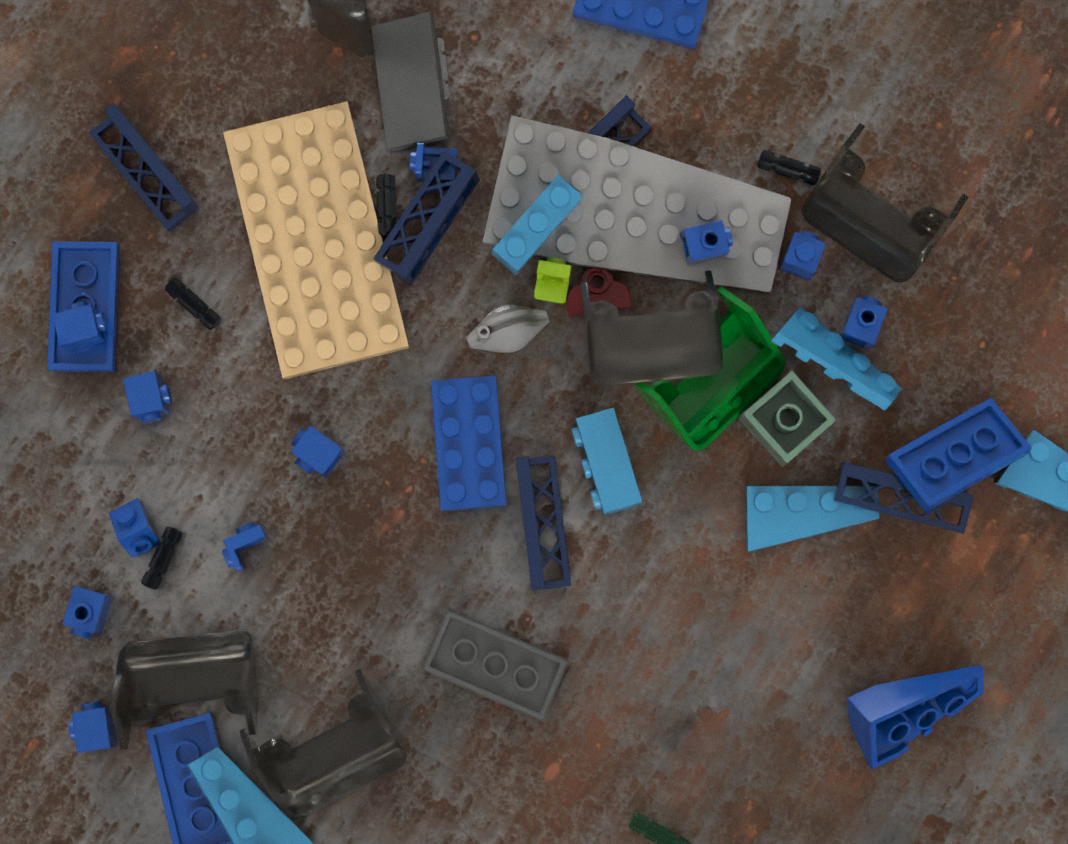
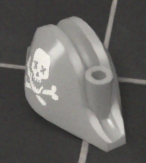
M503 305L489 312L466 339L469 348L512 353L525 347L550 320L547 311L519 305Z

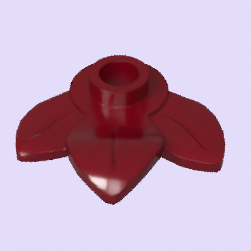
M590 267L583 273L581 284L572 288L567 298L569 317L586 313L591 323L600 330H605L611 324L615 315V308L627 309L631 307V296L628 288L624 284L613 280L609 270ZM599 277L604 283L600 288H595L591 284L592 279Z

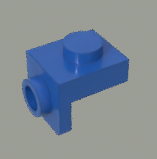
M417 142V151L410 154V171H415L417 182H424L442 152L444 151L457 159V149L425 147L424 143ZM446 163L439 174L441 183L454 181L457 168Z
M138 498L109 512L117 539L130 557L133 558L146 553L159 544V537L153 531L144 506Z
M254 522L235 529L236 535L223 540L226 546L222 550L223 557L228 567H234L238 572L246 570L240 551L269 539L265 527L262 525L255 526Z

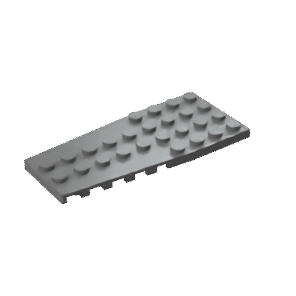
M511 115L483 244L496 246L555 177L559 175L577 190L583 198L534 256L560 258L565 260L566 263L577 266L603 268L611 271H626L645 276H660L673 280L694 281L700 284H714L734 289L761 291L763 293L771 291L790 208V197L609 138ZM722 220L724 228L729 227L732 235L733 246L729 247L730 253L723 257L687 265L680 232L686 228Z

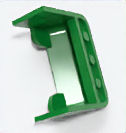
M722 286L717 292L729 311L718 321L715 330L716 337L721 344L676 387L666 379L658 380L649 387L632 372L627 376L651 410L687 446L695 451L706 448L780 377L785 368L783 355L776 344L772 342L770 334L755 310Z

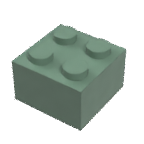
M793 371L755 402L739 418L782 468L836 421L833 415Z

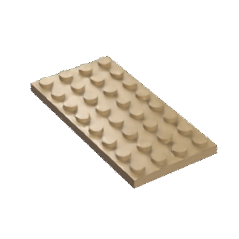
M348 101L223 132L282 378L285 380L410 348L391 271L373 259L382 246L383 239L378 233V219Z

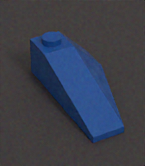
M978 665L878 684L847 698L849 723L869 767L875 769L900 757L909 750L906 744L921 733L925 737L934 731L932 726L945 715L953 717L983 694V668Z

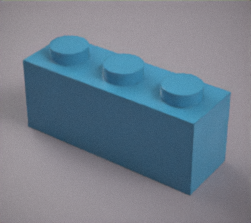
M557 175L492 249L491 254L514 275H517L577 207L583 196L561 176Z
M614 407L576 418V427L572 428L571 431L576 447L582 446L586 458L581 460L586 479L592 477L595 490L590 491L595 510L601 509L603 516L641 505V495Z

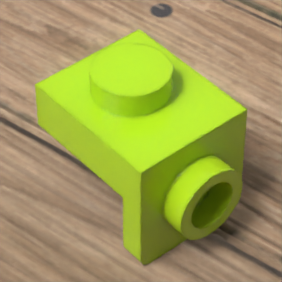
M547 257L546 261L539 260L534 298L541 301L565 304L571 276V265H565V260L555 257Z

